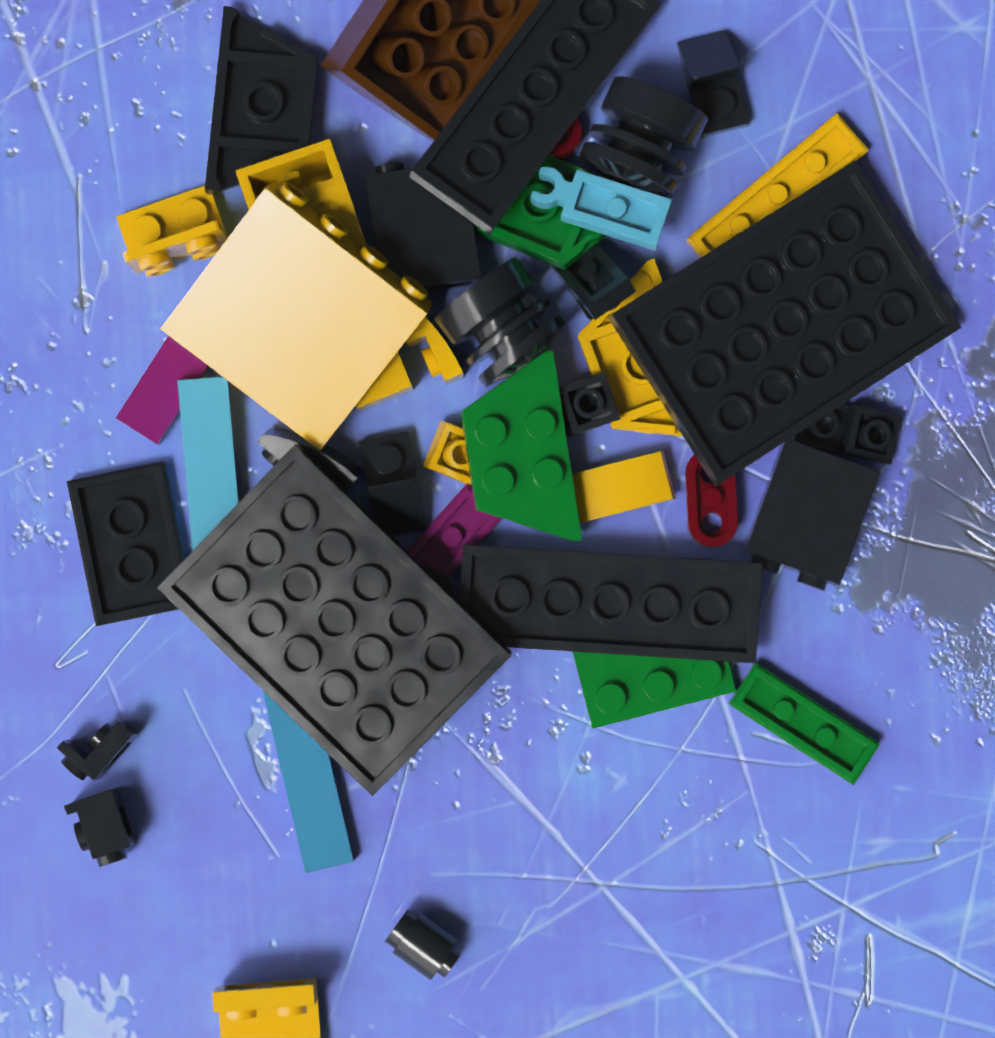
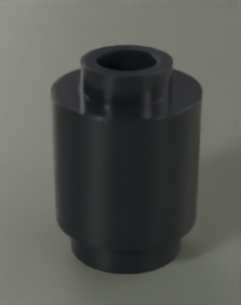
M408 909L385 940L388 945L394 948L392 954L430 981L436 973L445 978L462 954L454 948L459 941L457 937L420 912L417 916Z

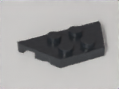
M224 6L205 180V192L208 195H215L239 186L240 183L235 170L309 146L311 143L318 73L317 57L298 46L289 45L282 40L280 35L265 26L262 29L242 17L239 11L231 6Z

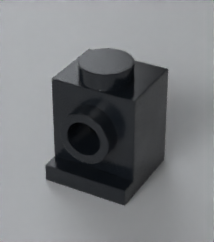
M118 787L64 806L67 815L77 812L79 822L74 823L73 827L78 844L83 852L90 850L92 859L97 860L99 867L127 858L125 848L136 844V840Z

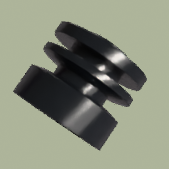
M616 76L601 105V110L611 120L616 122L617 126L593 124L590 135L601 144L585 142L579 157L601 172L607 179L665 198H673L679 184L667 174L683 176L687 166L681 159L671 153L670 149L694 151L708 118L702 111L674 94L636 79Z
M517 257L509 259L485 275L452 301L434 319L435 324L453 347L465 343L474 337L480 345L466 360L469 368L478 365L488 357L492 359L494 363L478 377L485 388L496 381L514 375L536 357L547 351L557 335L568 324L561 314L553 317L543 325L538 323L537 319L552 306L548 298L536 302L529 307H526L521 301L531 291L536 282Z

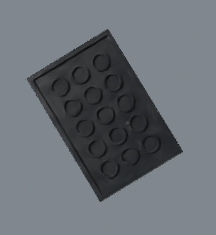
M856 160L608 316V319L714 486L721 484L961 328Z
M295 444L157 587L372 796L512 655V652L298 444Z

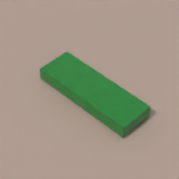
M753 663L728 702V705L851 785L856 783L880 745L879 742L757 663Z

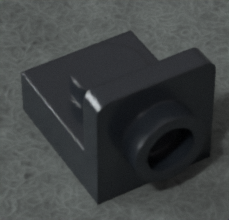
M125 721L117 722L114 727L106 723L89 741L88 746L93 749L89 755L72 740H63L57 747L65 755L61 763L82 781L87 776L93 781L101 779L139 736V733Z

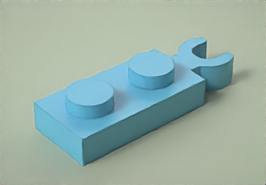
M540 167L539 179L552 183L554 190L549 194L532 191L531 203L541 209H551L557 205L564 207L561 214V221L656 251L672 199L580 170H576L573 182L571 183L565 181L561 173L556 169Z

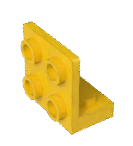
M205 185L116 216L128 250L123 252L125 262L137 274L145 272L147 278L175 269L174 261L191 255L193 261H201L213 257L220 250V245H223L228 239L214 195L206 194Z
M317 978L218 985L212 992L214 1013L219 1012L221 1038H321Z

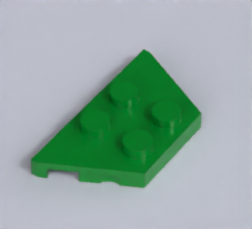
M549 156L542 166L556 169L561 173L565 181L571 183L573 182L576 170L602 177L553 156ZM539 171L491 235L473 223L474 234L562 270L570 267L607 236L561 221V214L564 208L557 205L551 209H541L531 203L532 191L549 194L554 190L552 183L539 179Z
M553 350L545 351L517 373L508 377L460 411L474 505L477 511L570 541H582Z

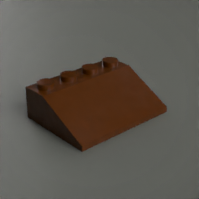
M363 0L320 66L358 94L433 142L541 0Z

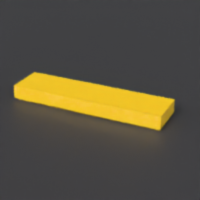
M836 113L689 236L686 242L700 258L855 160H859L869 151L868 148L840 115Z

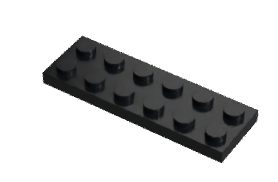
M541 0L411 170L409 177L491 235L540 170V167L543 166L658 12L661 3L656 0Z
M463 544L460 602L509 648L756 663L763 563Z

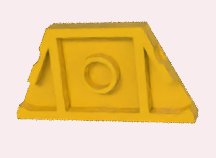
M653 258L648 260L630 279L636 292L595 320L593 318L577 335V339L591 376L603 372L606 373L620 416V420L609 423L611 429L683 437L608 319V316L663 282Z

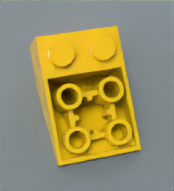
M330 139L235 170L249 210L273 180L277 181L280 185L287 182L298 188L308 198L306 205L321 216L327 213L335 217L348 229L346 236L361 247L366 244Z

